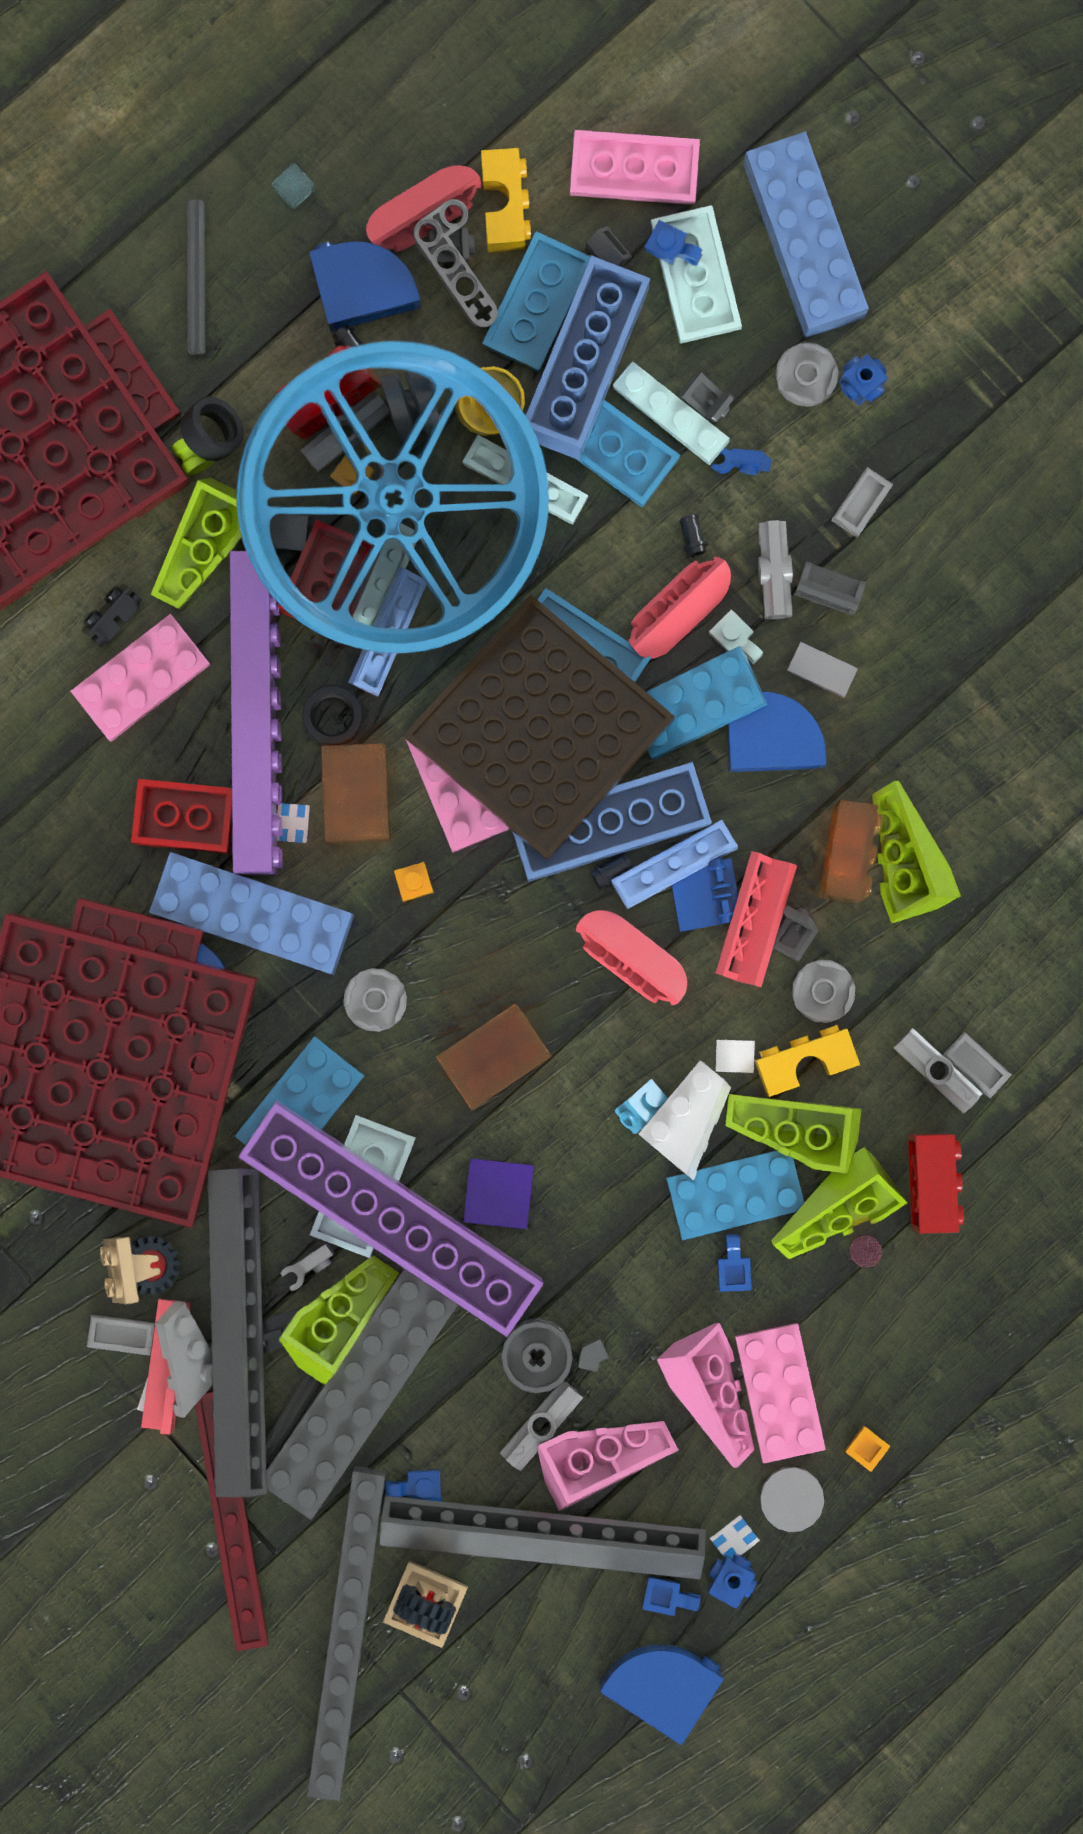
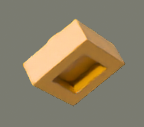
M346 455L330 476L331 480L341 487L351 486L356 479V473ZM366 465L365 474L368 479L374 474V469ZM355 491L352 495L357 497L360 491Z
M425 862L394 871L403 902L434 893Z
M863 1425L844 1451L871 1472L890 1448V1445Z

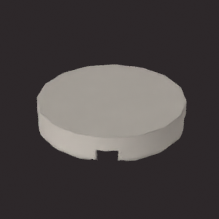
M803 342L783 353L777 363L775 379L778 390L785 399L795 405L809 407L820 404L830 397L837 385L839 370L828 349L816 343Z
M817 960L806 964L798 971L792 983L791 996L795 1007L805 1018L813 1022L829 1023L840 1019L850 1010L855 1000V984L844 966L831 960Z
M371 968L360 972L350 980L345 989L344 1006L347 1015L355 1025L366 1031L380 1032L393 1027L401 1020L406 1010L407 994L404 985L396 975L384 969Z
M782 1467L771 1473L764 1481L760 1494L761 1509L767 1520L777 1529L787 1532L803 1531L812 1526L821 1516L824 1506L823 1489L817 1478L807 1470L797 1467Z

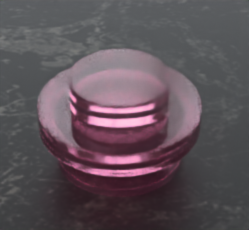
M862 1235L852 1242L850 1256L858 1266L872 1267L881 1259L882 1247L874 1237Z

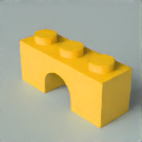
M519 148L481 150L484 191H500L509 200L504 209L485 213L488 253L525 250V240L531 239L530 220H524L523 209H529L528 189H522L521 178H527L526 158L520 159Z
M838 1025L821 1030V1037L809 1041L807 1035L790 1041L791 1048L779 1051L778 1046L759 1052L761 1058L754 1061L766 1095L770 1097L799 1087L796 1067L799 1061L807 1056L819 1059L824 1066L826 1075L829 1076L859 1066L860 1063L848 1029L839 1030Z

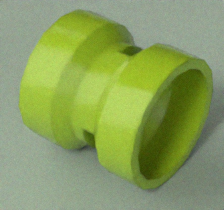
M183 438L175 442L171 447L175 456L183 461L181 468L186 477L196 475L214 463V461H208L197 456L189 449Z

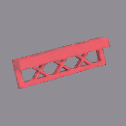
M751 851L716 974L734 981L762 987L797 865L772 859L761 853ZM760 862H762L763 864L760 871V875L757 876ZM752 895V902H751V905H750V907H749V906H748V902H749L750 896ZM743 926L742 936L739 937L740 929ZM734 956L735 960L732 966V970L728 971L732 957Z
M158 1299L156 1321L177 1300ZM180 1301L186 1304L190 1312L192 1302ZM155 1324L141 1427L161 1430L160 1434L170 1435L175 1430L176 1424L173 1408L176 1398L174 1390L169 1389L167 1378L171 1374L168 1360L162 1357Z

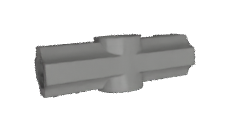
M374 390L351 409L366 433L391 414L390 409ZM344 415L336 417L341 427L345 425L350 426ZM328 427L300 450L318 473L344 452L331 427ZM355 432L351 437L347 438L352 447H355L360 442Z
M772 520L758 524L760 545L758 576L759 584L762 585L764 619L792 617L790 583H792L793 573L791 555H788L786 521Z
M913 1028L907 1031L893 1047L923 1076L925 1081L932 1084L963 1114L983 1094L953 1066L949 1059L943 1057ZM937 1061L941 1062L945 1067L944 1076L938 1080L934 1079L930 1074L931 1065Z
M564 1380L529 1415L528 1420L504 1446L500 1454L513 1467L521 1471L538 1452L537 1446L553 1437L556 1429L584 1397ZM536 1418H547L551 1423L549 1430L544 1433L535 1431L532 1423Z

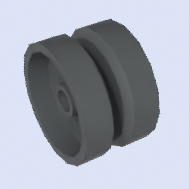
M405 371V378L409 388L406 390L403 389L400 377L395 372L379 377L400 444L404 443L414 425L413 419L419 417L434 390L431 382L429 383L426 377L409 371ZM438 402L422 428L423 433L427 436L430 435L439 417L438 411L440 409Z
M542 1318L526 1319L515 1325L504 1340L501 1356L503 1369L510 1381L520 1389L533 1393L550 1391L560 1385L569 1374L573 1359L570 1340L564 1330L553 1321ZM535 1349L538 1352L541 1349L543 1357L535 1360L531 1357V1351Z

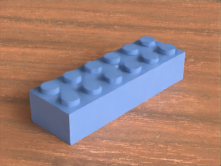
M806 131L747 151L743 164L804 337L808 338L864 319L869 308Z
M591 256L526 414L539 445L572 458L581 459L647 296L650 284L649 277Z
M691 762L615 786L549 861H546L514 832L513 835L527 880L531 882L710 826L712 822L694 764Z
M172 852L169 853L149 911L151 914L204 930V932L332 975L335 974L354 918L352 913Z

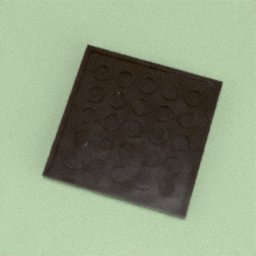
M530 595L403 736L546 861H549L675 720V716L535 597Z

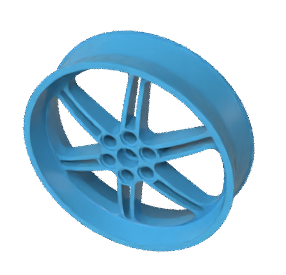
M391 341L352 347L323 359L291 380L276 394L254 425L245 445L237 480V513L243 544L259 579L273 598L289 614L313 631L343 644L377 652L408 653L441 647L464 638L492 620L510 603L531 573L542 546L548 519L549 490L543 454L527 417L516 401L488 373L470 361L433 346L412 342ZM369 368L400 369L424 376L433 385L434 390L431 397L414 423L397 455L391 461L382 458L341 394L339 381L348 372ZM447 388L451 394L417 458L408 452L444 389ZM325 390L331 393L368 453L359 460L324 397ZM463 396L475 399L484 408L505 444L510 461L511 476L504 485L429 484L422 476V470L455 403ZM315 403L321 408L356 473L355 482L351 486L273 490L265 485L263 470L269 451L286 422L305 404ZM403 461L408 462L413 468V474L408 480L400 478L397 473L398 465ZM370 462L376 463L381 469V475L376 481L368 479L365 474L366 465ZM420 489L425 490L430 497L429 504L425 508L417 506L414 500L416 492ZM355 491H360L366 498V503L360 510L353 508L350 504V496ZM498 491L510 492L513 495L512 500L505 502L440 505L439 492ZM397 492L396 498L400 500L399 504L388 507L386 504L389 500L384 499L385 494ZM340 494V507H270L267 504V500L271 497ZM496 508L511 510L517 517L518 525L506 556L492 577L480 589L472 594L463 593L424 527L425 517L431 512ZM275 514H348L353 516L358 523L357 531L328 593L318 603L307 600L289 579L275 553L269 529L270 520ZM404 518L411 519L415 525L413 534L408 537L404 536L399 530V524ZM372 519L379 520L383 525L381 535L376 538L369 535L367 531V525ZM393 538L398 541L439 601L442 608V616L436 623L411 629L378 628L360 623L349 614L348 608L387 539ZM419 539L457 600L455 606H452L413 548L412 544ZM364 541L370 544L371 547L337 610H333L332 602L361 542Z

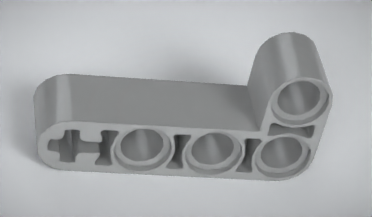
M451 199L415 225L413 240L469 322L477 328H486L496 320L498 315L497 307L449 238L466 223L468 218L466 205L462 201ZM448 207H456L460 210L462 218L459 223L452 224L446 220L444 212ZM424 225L432 226L436 232L435 240L432 242L422 241L419 237L420 227ZM449 252L453 255L454 265L452 268L443 269L439 266L437 262L439 253ZM466 278L472 283L473 289L470 295L463 296L457 292L456 282L458 279ZM477 293L482 297L476 301L481 308L487 306L490 310L487 314L489 319L487 322L483 318L476 319L475 314H477L478 310L473 303L469 308L464 303L473 299Z

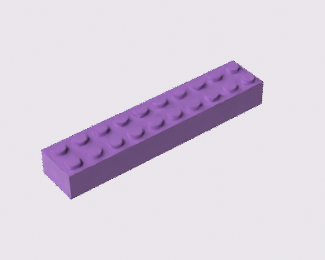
M230 551L233 872L240 876H278L277 868H283V850L277 847V836H283L282 817L277 815V805H282V786H279V783H277L276 773H282V755L279 754V751H276V742L282 741L281 722L276 719V710H281V691H278L275 679L281 678V660L278 659V655H275V647L281 646V632L277 623H275V616H280L279 603L259 579L250 562L247 551Z
M278 1100L274 1102L238 1156L506 1337H508L544 1284L540 1276Z

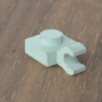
M732 609L709 631V635L727 652L741 646L747 659L753 665L762 657L763 652L760 648L749 640L754 631Z

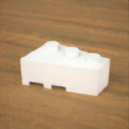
M700 1060L641 1130L639 1135L694 1181L697 1167L703 1152L707 1149L709 1137L714 1125L717 1124L731 1087L723 1078Z

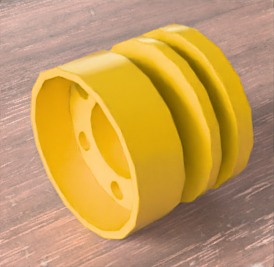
M495 366L480 368L510 394L523 412L525 405L524 390L518 379L508 370ZM463 396L455 403V413L461 424L469 431L482 436L499 434L490 416L475 399Z

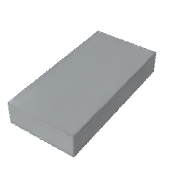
M867 467L831 521L858 538L893 484Z
M800 642L787 672L844 698L858 668Z
M962 1032L942 1054L988 1098H991L1012 1075L965 1032Z
M92 1314L87 1347L150 1356L155 1322Z

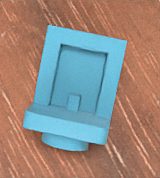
M650 1079L630 1098L618 1106L615 1112L619 1116L621 1123L630 1129L632 1133L636 1134L646 1126L668 1098L655 1082Z

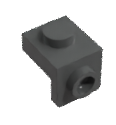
M461 228L449 236L464 260L468 262L469 254H474L475 252L474 235H468V228ZM435 230L428 231V242H432L436 238ZM441 252L438 254L437 262L454 263V257L449 252Z
M695 372L677 396L710 422H717L723 419L728 414L730 404L734 400L730 393L722 392L702 372Z
M786 906L783 910L786 919L778 930L773 949L799 962L819 930L813 921L814 916L801 907H797L795 910Z

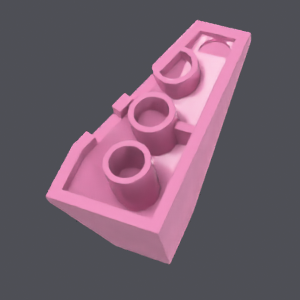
M714 1323L674 1342L657 1361L669 1387L734 1468L739 1467L755 1449L746 1411L740 1409L737 1392L741 1391L739 1380H734L730 1362L735 1361L733 1351L720 1323Z
M664 1421L633 1424L626 1427L565 1432L537 1446L545 1484L559 1511L678 1451Z

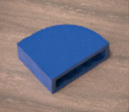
M355 241L333 245L331 242L317 245L315 250L309 251L330 332L337 331L346 324L348 327L421 308L420 297L412 274L406 265L389 250L372 243Z
M762 692L768 705L727 724L729 772L821 769L826 766L825 742L816 720L802 705L789 697L772 692Z
M655 1644L637 1648L621 1657L606 1673L599 1684L601 1693L682 1745L724 1678L722 1672L719 1671L721 1666L707 1656L700 1659L693 1653L680 1647Z

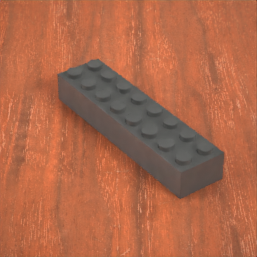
M404 1269L364 1327L335 1374L325 1384L267 1469V1490L312 1520L458 1304Z

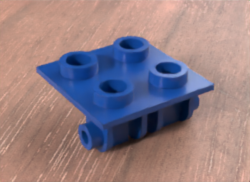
M731 858L710 861L711 864L672 885L680 932L731 922L738 899Z

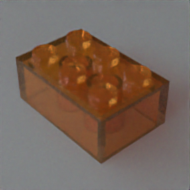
M386 744L321 746L325 842L328 845L391 842Z
M841 799L833 805L819 893L820 899L858 904L864 901L866 896H870L872 877H867L868 869L871 864H875L877 846L872 845L873 837L876 833L880 832L882 814L877 813L878 805Z
M516 1003L436 1056L471 1110L552 1057Z

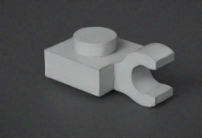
M326 1243L298 1263L285 1267L280 1274L283 1277L289 1272H294L298 1280L290 1286V1289L296 1290L304 1283L306 1272L313 1269L315 1273H318L330 1265L332 1262L329 1257L335 1252L329 1243Z

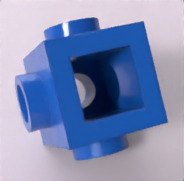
M868 354L861 359L856 356L842 368L844 373L839 381L841 389L847 398L851 401L854 400L858 406L866 400H869L870 403L873 402L885 391L883 386L888 378L885 375L887 371L877 358L872 359ZM863 372L869 380H863L860 377V373Z
M736 1553L733 1558L724 1554L722 1560L716 1559L708 1573V1576L711 1577L707 1586L708 1593L737 1609L744 1596L750 1597L757 1583V1580L754 1579L756 1574L750 1568L752 1563ZM731 1576H737L735 1580H728Z

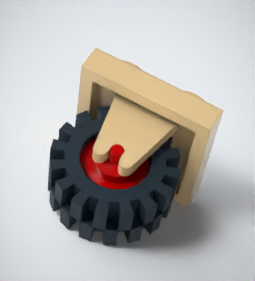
M153 1236L138 1237L135 1241H130L129 1237L103 1239L104 1246L100 1247V1257L103 1266L107 1265L109 1278L105 1279V1290L107 1297H112V1303L130 1304L139 1302L138 1293L148 1295L158 1292L162 1293L166 1291L168 1286L171 1287L175 1283L173 1279L179 1275L177 1266H180V1261L176 1259L178 1253L171 1248L173 1245L170 1242Z
M409 1560L383 1623L442 1648L468 1589V1585Z

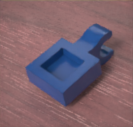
M658 220L644 247L645 252L672 265L676 257H679L696 267L702 257L701 252L703 249L690 243H684L687 233L661 220Z
M724 448L719 456H725L724 462L720 465L712 464L711 467L720 474L727 473L737 466L740 468L739 471L744 474L758 475V471L770 472L772 459L762 451L734 448L731 451Z
M738 1234L725 1235L727 1258H717L719 1291L752 1290L750 1257L740 1256V1236Z
M440 1469L408 1471V1481H387L386 1496L402 1497L409 1495V1498L441 1502Z
M649 1575L643 1609L672 1616L675 1615L676 1607L698 1611L701 1595L691 1592H679L681 1584L679 1581Z

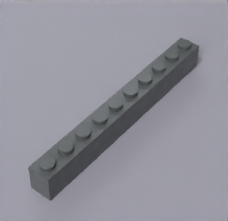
M258 1170L208 1171L207 1190L209 1196L210 1318L212 1322L211 1352L213 1361L214 1482L216 1485V1497L267 1495Z
M355 1466L352 1474L307 1797L340 1801L387 1470Z
M385 1496L381 1519L380 1545L700 1579L705 1558L706 1530Z

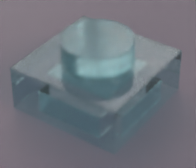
M295 163L291 164L271 183L273 189L293 210L316 189V185Z

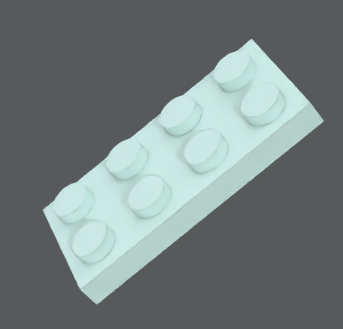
M712 205L651 219L652 232L658 220H661L687 233L684 243H690L703 249L701 252L702 257L697 267L679 257H676L673 265L659 258L680 344L740 330L742 324Z
M356 1115L344 1145L397 1181H400L416 1137ZM320 1211L318 1212L310 1233L311 1236L368 1258L371 1257L374 1249L372 1246Z

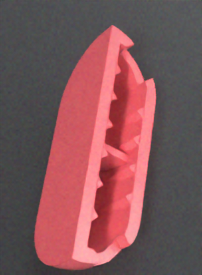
M461 165L450 166L437 171L380 206L368 220L366 226L368 238L372 244L385 249H394L395 252L409 248L415 244L413 240L415 225L446 201L457 199L462 201L468 210L472 207L471 200L477 188H481L479 175L472 168ZM448 207L444 212L448 222L462 215L456 207ZM429 225L420 227V239L422 240L427 237L429 230L435 229Z
M714 557V560L700 564L697 561L692 562L634 617L631 622L633 626L631 637L628 640L640 656L644 658L648 656L657 658L669 652L722 601L731 581V572L726 561L720 557Z
M604 910L593 911L586 914L579 921L576 932L581 933L585 941L583 948L590 956L651 1002L656 1003L658 1000L670 1002L671 1005H676L680 1002L687 990V977L683 967L673 956L613 912Z

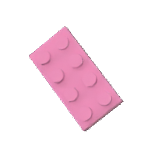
M575 130L570 196L695 205L700 139Z
M169 614L72 689L71 693L106 738L112 742L209 667L210 663L175 618Z
M406 740L453 853L509 830L504 823Z
M798 1323L735 1336L762 1462L768 1463L826 1450Z

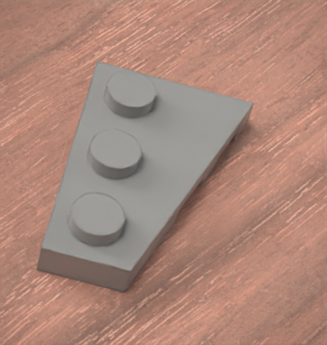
M175 1301L155 1324L162 1357L168 1360L171 1374L167 1380L169 1389L174 1390L175 1393L174 1413L175 1416L184 1418L212 1387L213 1361L211 1349L186 1304Z

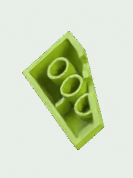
M213 478L197 481L151 592L152 596L178 609L181 608L242 539L237 513V490Z
M893 781L872 794L875 832L880 835L881 853H877L878 864H882L884 883H880V891L891 923L937 910L959 898L961 895L949 864L900 782Z
M729 1094L725 1126L755 1141L762 1142L812 1169L847 1173L858 1142L861 1109Z
M863 1147L853 1154L848 1172H831L771 1241L782 1254L791 1259L824 1245L826 1239L832 1235L842 1232L846 1236L854 1232L852 1227L868 1220L871 1225L877 1223L908 1202L880 1162Z
M373 1255L330 1289L320 1294L310 1304L300 1309L279 1338L296 1365L325 1385L343 1362L399 1275V1272Z

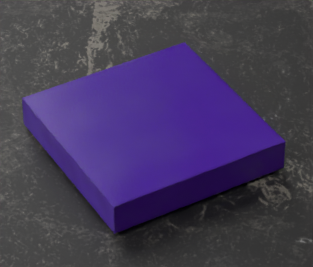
M470 1158L463 1222L527 1229L534 1165Z

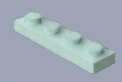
M633 361L612 385L616 392L708 465L714 461L730 442L728 436Z
M477 435L462 462L463 465L499 485L506 484L511 476L507 450ZM547 473L549 490L548 512L573 525L588 499V495Z
M402 523L399 524V530L404 536L408 537L413 534V529ZM389 538L384 542L360 586L349 612L351 617L360 623L373 626L397 568H406L409 558L397 540Z

